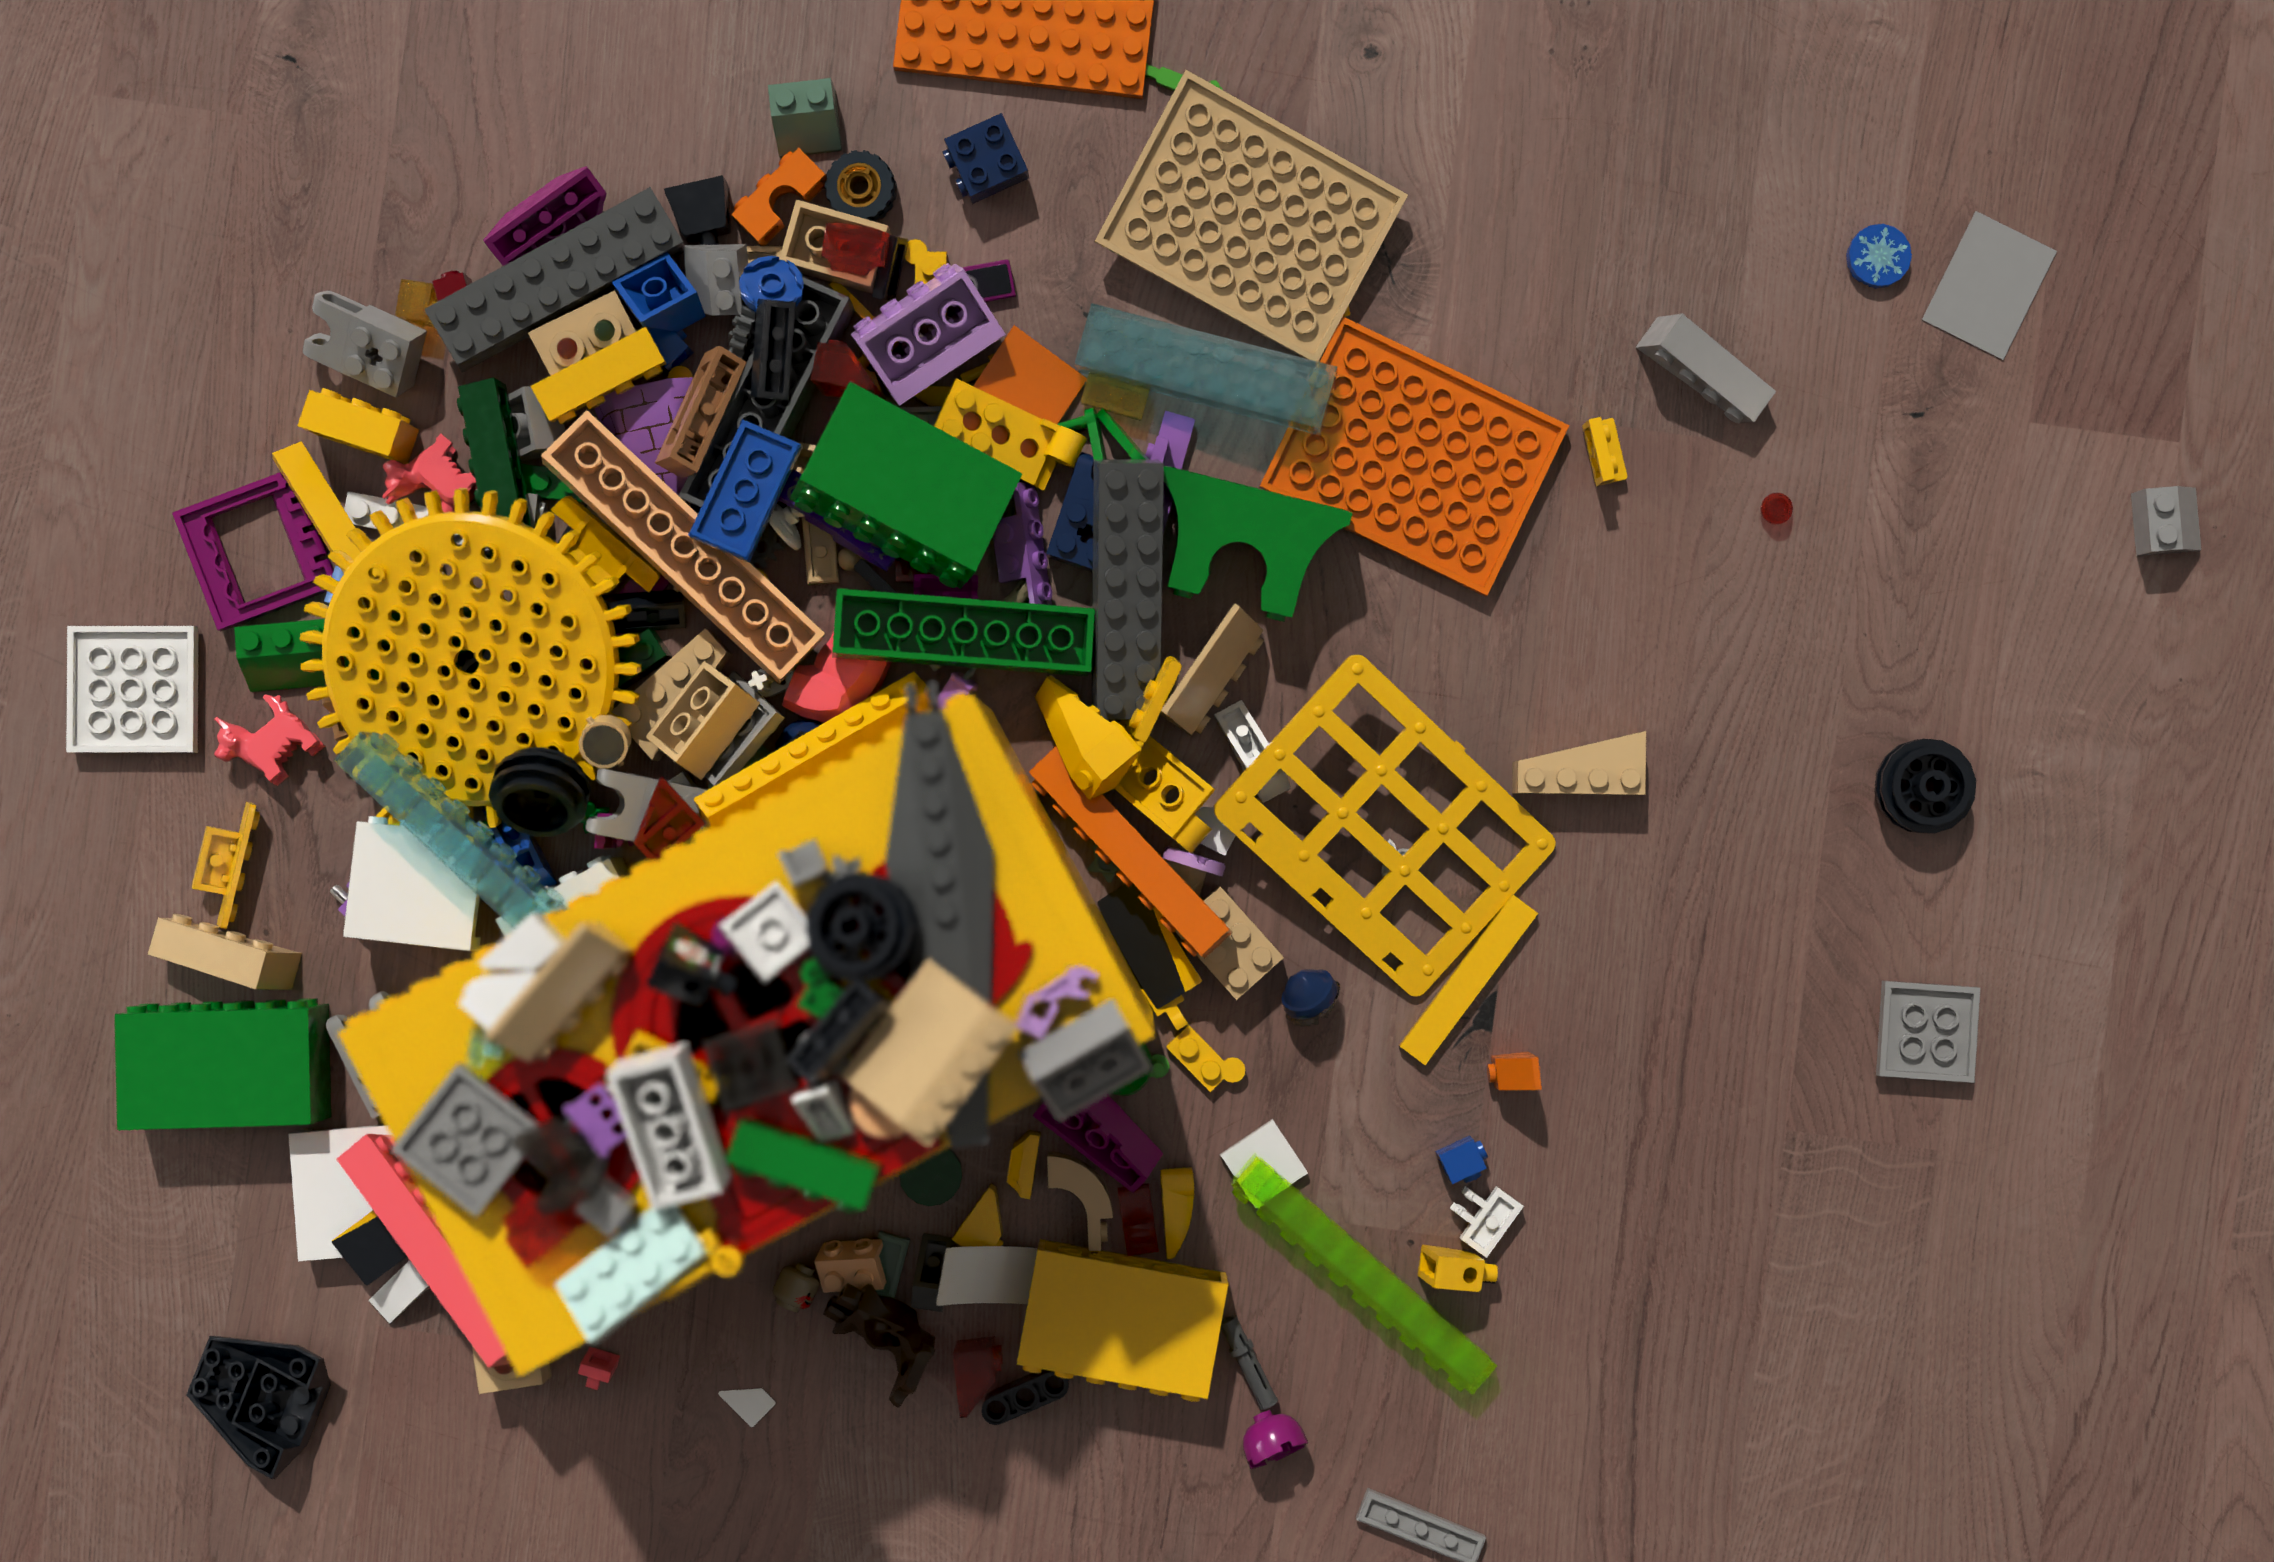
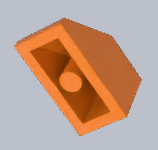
M1530 1052L1491 1056L1492 1064H1487V1076L1489 1083H1494L1496 1089L1542 1090L1539 1059L1537 1056Z

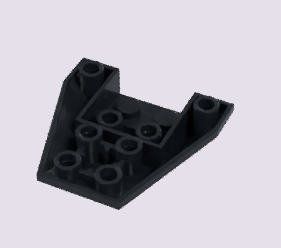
M213 1335L209 1336L186 1396L247 1466L271 1479H275L307 1446L331 1384L324 1358L299 1345Z

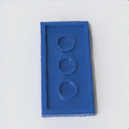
M742 419L689 532V537L746 562H750L803 446L798 442Z

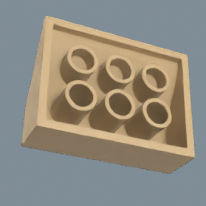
M1234 603L1160 712L1162 717L1190 736H1192L1194 731L1201 734L1211 719L1206 715L1211 706L1214 705L1218 708L1229 693L1224 687L1230 679L1235 682L1238 680L1246 668L1242 661L1248 652L1254 656L1264 642L1259 637L1263 629L1240 606Z
M928 958L840 1076L898 1125L927 1146H930L1018 1029V1026L1013 1019Z

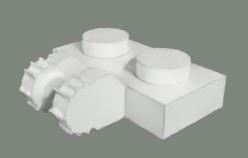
M1465 1186L1462 1190L1464 1196L1471 1202L1481 1206L1475 1216H1472L1460 1204L1453 1203L1450 1209L1469 1222L1459 1238L1487 1258L1524 1206L1497 1186L1486 1201Z

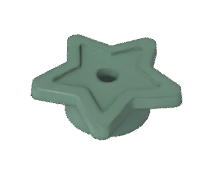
M1093 845L1095 859L1088 867V871L1101 872L1107 882L1111 883L1116 871L1120 869L1112 861L1107 865L1095 852L1098 846Z

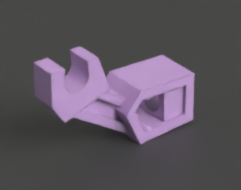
M1083 966L1067 968V973L1032 995H1026L1015 1021L1018 1029L1042 1039L1058 1009L1055 1001L1063 996L1088 998L1090 993L1083 991L1079 987V981L1083 977L1096 981L1098 973ZM1034 1000L1047 1002L1048 1008L1044 1009L1045 1013L1042 1019L1029 1013L1032 1005L1035 1004Z

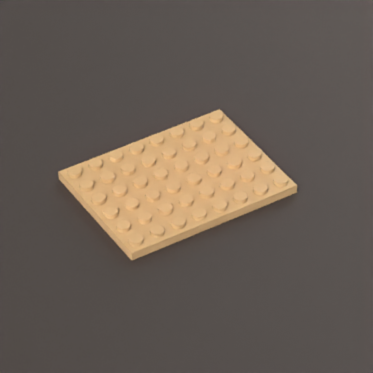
M1185 70L1102 226L1095 243L1316 365L1408 194Z

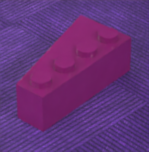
M1108 1094L1060 1122L1056 1120L1044 1100L1032 1115L1132 1193L1145 1182L1163 1155V1152Z

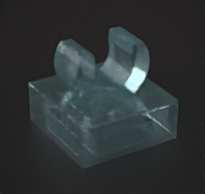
M471 1027L466 1058L467 1067L482 1068L484 1057L502 1059L504 1048L493 1041H486V1029Z

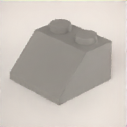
M684 245L686 278L697 291L704 313L708 315H741L742 307H745L746 304L741 298L739 280L744 272V268L748 264L747 245Z
M522 387L508 394L520 460L527 461L541 458V455L566 429L564 424H559L558 420L554 423L548 420L531 387Z
M2172 486L2148 488L2131 493L2136 556L2201 551L2196 488Z

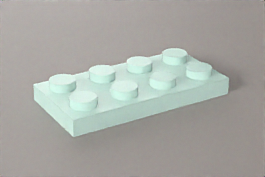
M679 1204L654 1210L651 1207L627 1226L623 1232L618 1233L557 1281L555 1285L588 1343L596 1344L709 1254Z

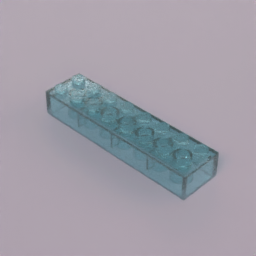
M1093 303L1090 306L1074 363L1079 373L1320 436L1337 378V367Z
M360 731L334 759L344 771L514 929L531 913L540 912L542 915H545L551 911L557 912L561 909L563 911L568 909L563 904L565 901L564 897L552 887L547 889L539 882L541 876L528 865L523 867L515 859L518 855L512 848L505 843L499 845L492 838L494 832L483 822L479 821L476 823L468 816L470 810L458 799L452 801L444 793L447 789L440 781L434 777L430 779L421 772L423 766L412 756L407 755L405 757L397 750L400 745L387 733L381 735L375 731L373 733Z

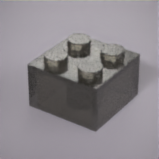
M780 1017L703 1041L725 1112L802 1086L798 1072L786 1061L791 1055V1050Z

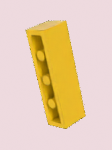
M644 327L530 387L548 420L552 423L558 420L561 425L577 417L575 411L584 406H587L590 410L606 402L604 396L615 391L617 395H620L634 387L633 381L644 376L646 380H649L663 372L661 367L667 363L647 327Z

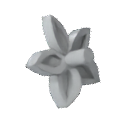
M834 855L832 865L835 871L828 873L823 880L830 883L837 877L857 872L861 867V858L852 859L846 863L843 858Z

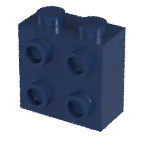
M1002 113L944 139L947 148L942 151L950 169L956 167L960 178L955 180L962 197L969 196L972 204L1029 179L1026 164Z

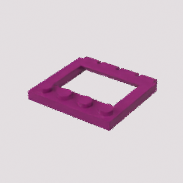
M281 472L172 512L218 631L227 630L327 592L314 584L313 581L316 576L322 574L332 577L334 570L329 559L317 561V558L327 555L322 539L317 530L306 533V529L314 525L300 502H294V500H297V497ZM272 496L305 581L244 603L212 518Z

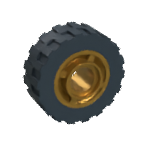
M854 150L849 154L844 153L840 156L841 158L831 164L832 167L826 174L825 189L827 193L825 194L830 205L836 211L874 222L880 218L883 219L889 210L891 211L897 196L895 192L897 184L891 169L878 155H872L869 151L863 150V152H858ZM860 181L868 182V189L865 193L860 195L854 193L856 183Z

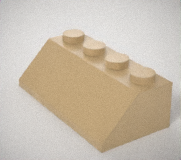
M581 922L486 1032L485 1036L527 1062L537 1061L540 1058L542 1060L547 1059L557 1048L558 1043L555 1040L563 1031L566 1033L570 1032L582 1018L579 1012L587 1003L592 1005L603 995L606 990L603 985L610 976L617 977L627 967L629 960L626 958L633 950L601 922Z

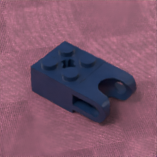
M1082 452L1078 457L1046 554L1050 559L1093 573V539L1089 538L1087 543L1081 541L1082 536L1078 535L1080 531H1085L1086 528L1092 529L1093 534L1094 481L1092 479L1094 459L1092 455Z

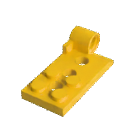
M957 378L954 379L934 424L936 428L1021 472V481L1042 491L1045 490L1057 462L1071 468L1075 467L1087 440L1085 436L1074 430L1059 426L1047 419H1041ZM968 412L977 414L980 419L979 427L974 431L966 429L963 424V417ZM996 426H1002L1008 432V439L1004 444H998L992 439V430ZM1026 439L1032 440L1037 447L1036 454L1031 458L1025 457L1020 450L1021 443Z
M1130 719L1120 720L1119 724L1124 727L1142 751L1115 790L1192 854L1212 830L1195 814L1215 789L1150 735L1146 743L1134 738L1130 732L1132 729L1129 726ZM1151 770H1156L1157 778L1155 782L1145 785V774ZM1171 789H1179L1178 799L1174 803H1166V794Z

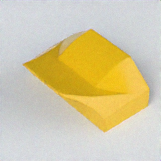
M1028 1130L1014 1143L1011 1150L1006 1182L1016 1190L1020 1198H1031L1041 1132Z

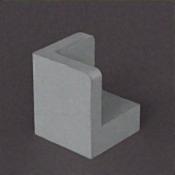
M815 839L790 851L783 850L778 853L788 878L794 887L804 886L831 872Z

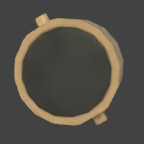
M600 715L594 719L592 716L586 719L588 723L579 739V750L582 757L590 765L597 768H612L615 765L623 766V760L631 745V733L628 726L621 719L612 715Z

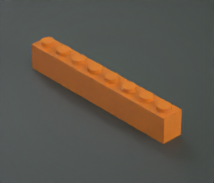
M1057 746L1029 771L1035 779L1031 783L1043 797L1048 793L1056 801L1052 807L1064 819L1070 816L1077 823L1073 829L1084 841L1087 842L1091 838L1098 846L1095 850L1096 854L1107 865L1112 861L1120 869L1116 875L1128 887L1134 884L1142 892L1138 896L1141 902L1150 911L1154 907L1158 909L1163 915L1159 921L1172 934L1177 930L1185 938L1181 944L1193 957L1199 953L1203 958H1206L1233 933L1103 794L1091 800L1086 797L1070 777Z

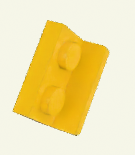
M1601 417L1587 420L1582 425L1596 487L1627 479L1626 467L1614 419L1602 420Z

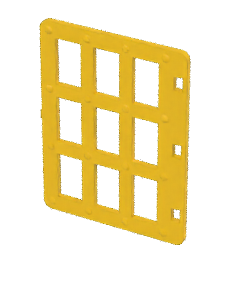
M1357 654L1349 656L1214 805V814L1221 823L1406 993L1415 997L1423 995L1505 905L1511 895H1514L1546 860L1556 845L1554 836L1464 752L1466 748L1457 740L1454 742L1367 658ZM1357 683L1404 727L1403 731L1380 756L1333 712L1334 708ZM1318 726L1366 770L1342 798L1293 754ZM1419 742L1466 785L1442 814L1395 771ZM1279 769L1288 775L1327 812L1303 841L1254 797ZM1380 785L1385 787L1428 828L1403 856L1356 813ZM1480 801H1483L1527 843L1503 871L1457 829L1458 825ZM1249 822L1262 833L1256 839V842L1241 830ZM1342 827L1390 870L1365 898L1318 856L1319 852ZM1442 843L1450 848L1489 885L1465 913L1418 871ZM1404 885L1451 927L1426 955L1380 913ZM1319 888L1323 889L1332 898L1326 907L1312 895ZM1390 952L1402 962L1396 968V971L1382 960Z

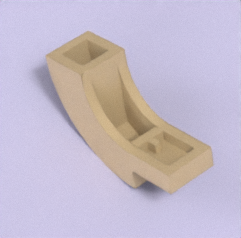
M1048 1152V1188L1068 1190L1081 1200L1087 1212L1088 1251H1101L1102 1242H1108L1107 1222H1101V1219L1113 1218V1205L1105 1183L1094 1169L1080 1159L1063 1153Z

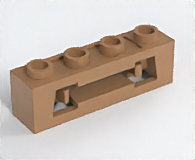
M722 346L715 347L704 353L655 460L657 465L680 478H685L698 472L747 363L745 360Z

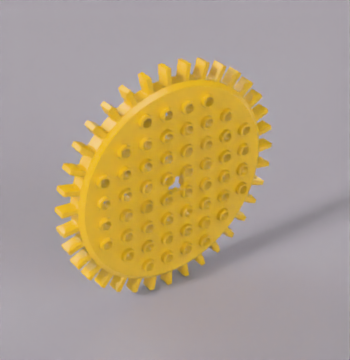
M459 488L454 490L455 511L443 512L441 498L438 491L434 490L424 493L428 516L418 519L413 504L409 498L396 501L397 510L404 523L396 528L392 526L382 510L369 515L373 525L381 535L372 542L359 528L350 530L346 535L361 551L355 560L339 549L329 553L327 557L335 565L343 569L345 573L340 581L325 574L316 576L313 581L314 584L332 593L333 596L329 606L321 602L305 604V612L313 616L322 617L325 619L323 632L309 630L300 634V641L322 645V659L313 658L300 664L301 671H324L326 686H319L308 692L306 696L308 700L315 701L330 697L335 713L325 715L317 724L319 728H329L341 722L349 735L347 738L340 740L332 749L335 754L347 752L356 745L366 756L362 762L356 765L352 773L356 778L370 772L375 765L386 775L378 785L377 795L382 797L390 792L396 782L409 789L403 800L402 810L409 812L419 803L420 795L433 799L430 821L437 822L442 819L446 812V804L451 803L459 805V826L467 827L473 821V806H485L489 828H494L501 824L502 820L493 809L488 796L496 765L515 751L527 747L550 749L551 746H555L561 753L574 759L589 779L593 781L596 779L597 771L600 768L590 765L582 757L579 750V739L588 723L586 719L590 716L594 719L600 715H612L621 719L629 729L631 728L632 722L624 717L613 714L612 710L615 701L624 704H635L639 701L640 694L632 690L620 689L618 684L619 674L627 676L636 675L642 671V664L620 662L618 647H630L640 641L639 634L627 633L616 635L612 620L622 619L632 611L630 605H619L613 609H608L602 597L603 593L612 591L620 583L617 577L606 578L598 585H595L587 573L591 567L598 564L602 555L597 551L586 555L578 563L568 553L569 549L577 543L581 534L576 529L563 535L558 544L546 536L555 518V514L552 512L544 513L538 519L535 529L522 523L527 509V500L525 499L515 500L511 506L508 518L496 515L498 491L491 490L485 492L482 500V512L469 510L468 489ZM455 534H459L462 536V545H458L455 543ZM486 547H490L493 550L494 555L492 558H488L485 555L484 550ZM414 551L421 553V562H417L413 558ZM516 560H520L524 564L523 571H518L515 568ZM444 564H449L452 567L451 575H447L444 572ZM374 567L378 568L381 572L379 579L375 578L372 574ZM546 573L553 575V584H548L545 581ZM475 577H479L482 580L483 585L481 588L474 585ZM404 580L411 584L410 592L404 590L402 586ZM505 590H509L513 594L512 601L505 599ZM434 593L441 597L440 605L434 603ZM363 597H366V598L369 599V601H370V607H369V608H366V607L363 606V604H362V598H363ZM535 603H539L542 605V614H538L535 612ZM464 606L471 609L472 615L470 618L463 614ZM393 610L400 613L401 618L399 621L393 619ZM565 616L573 619L572 627H568L564 623ZM494 619L501 622V630H496L493 627ZM423 623H426L430 626V634H426L425 632H423ZM352 627L358 628L360 632L359 637L353 636L351 632ZM524 632L532 636L531 643H526L523 640ZM453 636H457L460 639V647L452 643ZM382 640L389 642V650L383 649L381 645ZM554 645H557L562 649L561 656H557L554 654ZM483 649H487L491 653L490 660L482 656ZM470 650L475 653L479 666L473 674L457 668L456 663L460 651ZM413 652L419 655V663H415L412 660L411 654ZM344 656L349 660L348 667L345 666ZM584 658L591 660V669L584 667ZM513 662L520 664L521 671L519 673L512 669ZM443 665L450 669L449 676H445L442 673L441 667ZM372 669L379 672L378 680L371 676ZM543 675L550 677L551 685H545L542 682ZM472 678H475L480 682L479 689H476L472 686ZM402 682H406L409 685V692H404L401 689ZM573 688H578L581 691V698H575L572 695ZM502 691L509 693V702L501 698ZM431 695H436L439 698V705L431 702ZM361 698H365L368 701V708L362 707L360 703ZM532 704L539 706L540 714L537 715L531 711ZM462 707L469 711L468 718L461 715L460 710ZM391 711H395L399 715L398 721H394L391 718ZM562 717L569 719V727H564L561 724ZM491 720L498 722L499 730L496 731L491 728ZM421 724L428 726V734L420 730ZM521 733L528 735L529 743L521 741ZM451 736L458 739L459 745L457 747L450 743ZM380 740H385L388 743V748ZM480 749L488 752V759H483L480 756ZM411 752L418 756L417 763L411 761L409 757ZM440 765L448 769L447 775L441 774L439 771ZM470 778H474L477 781V788L470 786Z

